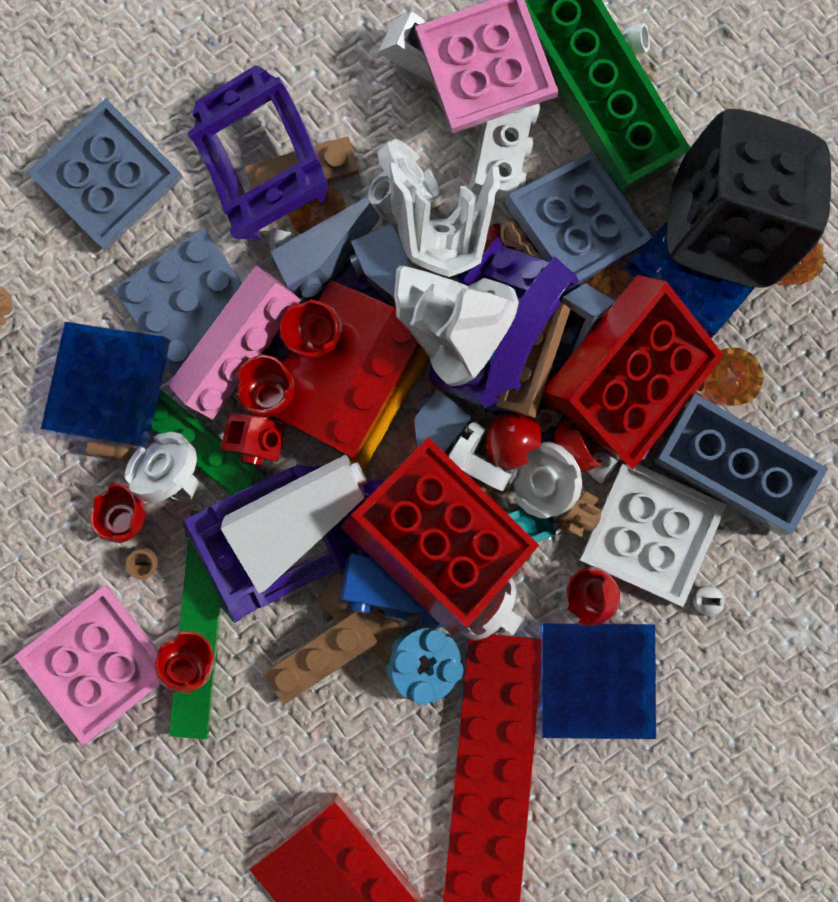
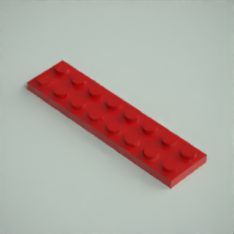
M491 634L487 638L479 640L468 638L443 902H520L544 639Z

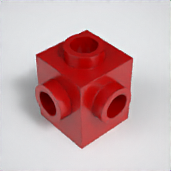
M229 413L221 450L240 454V462L262 466L263 460L278 462L280 450L283 446L286 425L273 422L272 416L265 418L254 416L251 413L250 415Z

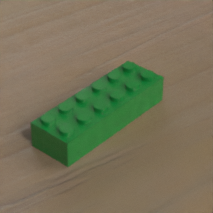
M525 0L556 83L558 94L597 160L622 195L629 194L679 166L690 146L602 0Z

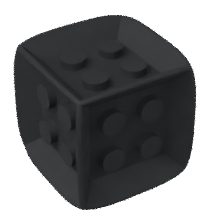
M726 109L719 113L690 147L680 163L671 189L667 224V248L670 258L691 270L743 286L765 288L783 279L816 246L824 233L829 219L831 204V157L827 143L806 129L752 111Z

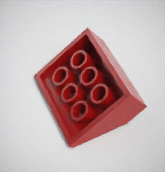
M637 275L543 391L567 417L628 469L633 470L719 363L724 354L666 281Z
M330 280L319 301L333 307L340 317L342 325L340 342L333 351L318 358L302 357L292 351L288 353L283 365L293 377L294 397L284 412L273 415V417L356 462L421 345L397 319L395 307Z
M429 437L341 526L370 557L452 636L470 626L540 546Z
M338 794L250 868V871L275 902H426Z

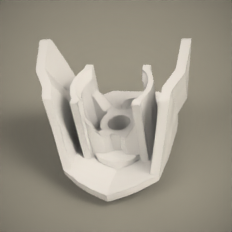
M390 163L391 212L398 224V239L412 262L447 277L467 271L481 263L495 195L500 187L498 166L490 167L476 204L474 193L467 189L466 186H460L457 209L448 219L429 217L431 203L424 199V185H418L416 190L413 214L410 191L400 180L397 163Z
M399 266L396 269L394 297L397 319L421 345L430 357V362L435 372L446 384L458 386L474 379L490 359L513 322L519 303L515 290L508 285L487 278L467 286L430 272L406 266Z

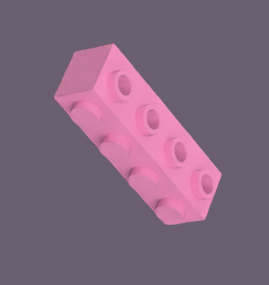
M255 265L168 385L185 405L213 419L218 411L226 405L230 395L238 386L236 377L238 369L248 359L261 355L270 346L273 337L280 329L279 323L286 309L291 305H298L301 299L277 279Z

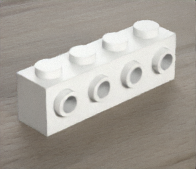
M539 103L481 123L468 187L474 195L479 196L491 166H498L500 173V187L495 195V200L504 202L509 194L524 187L526 172L522 171L524 159L529 158L532 150L533 138L528 136L530 126L535 125L540 110Z

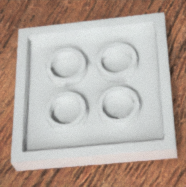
M621 463L601 507L600 522L590 532L578 561L591 567H599L615 578L679 607H683L727 504L638 464L631 470Z

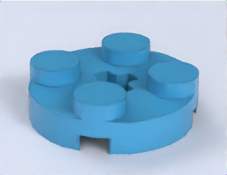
M424 626L412 627L400 634L391 646L390 664L387 663L386 667L388 680L398 694L420 705H426L443 698L451 691L455 683L462 678L463 666L460 663L459 649L455 641L448 634L438 629ZM422 656L431 659L428 671H420L418 673L417 668L421 665L419 659Z

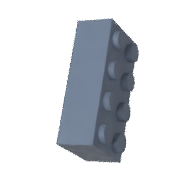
M693 394L676 415L650 462L711 498L727 504V507L778 536L792 535L828 470L827 467L697 394Z

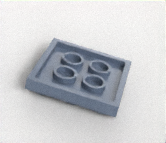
M106 98L27 171L29 176L104 251L110 248L183 178L182 174Z
M592 151L514 191L504 201L542 258L549 262L553 256L557 257L577 276L579 281L575 286L642 249L654 239ZM569 284L565 291H568L575 286Z
M202 228L115 286L113 290L174 377L239 289L242 282L209 234Z

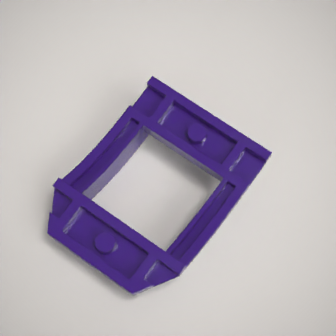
M254 65L195 102L192 116L196 118L194 128L188 131V135L196 145L212 178L223 212L228 216L231 225L229 231L234 239L261 240L260 229L315 198L322 204L324 203L328 182L308 130L286 86L279 77L276 78L269 74L267 70ZM272 100L299 162L245 193L230 158L216 133Z
M498 237L482 255L481 263L473 267L462 282V284L469 286L487 278L512 287L516 294L522 296L513 322L497 346L492 364H485L474 379L458 386L446 384L435 372L432 364L428 376L431 384L483 408L498 402L497 396L509 389L519 390L522 386L519 379L528 355L547 321L561 304L559 297L569 284L575 286L579 281L577 276L557 257L553 256L548 262L504 247Z
M297 464L183 520L185 536L190 538L222 602L220 607L234 623L258 608H263L310 582L336 570L343 569L346 557L357 549L354 540L341 528L345 521L354 513L352 509L322 537L327 551L289 568L269 588L258 593L221 530L224 516L320 468V466L313 467Z

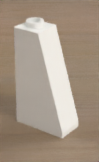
M344 455L224 516L221 530L258 593L269 588L364 499L363 485L367 483V480L357 462L351 465L348 457Z

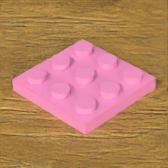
M489 0L415 26L418 41L452 134L558 96L556 83L525 0Z
M108 585L98 589L14 656L82 746L88 744L161 685L154 668L158 653L157 647Z

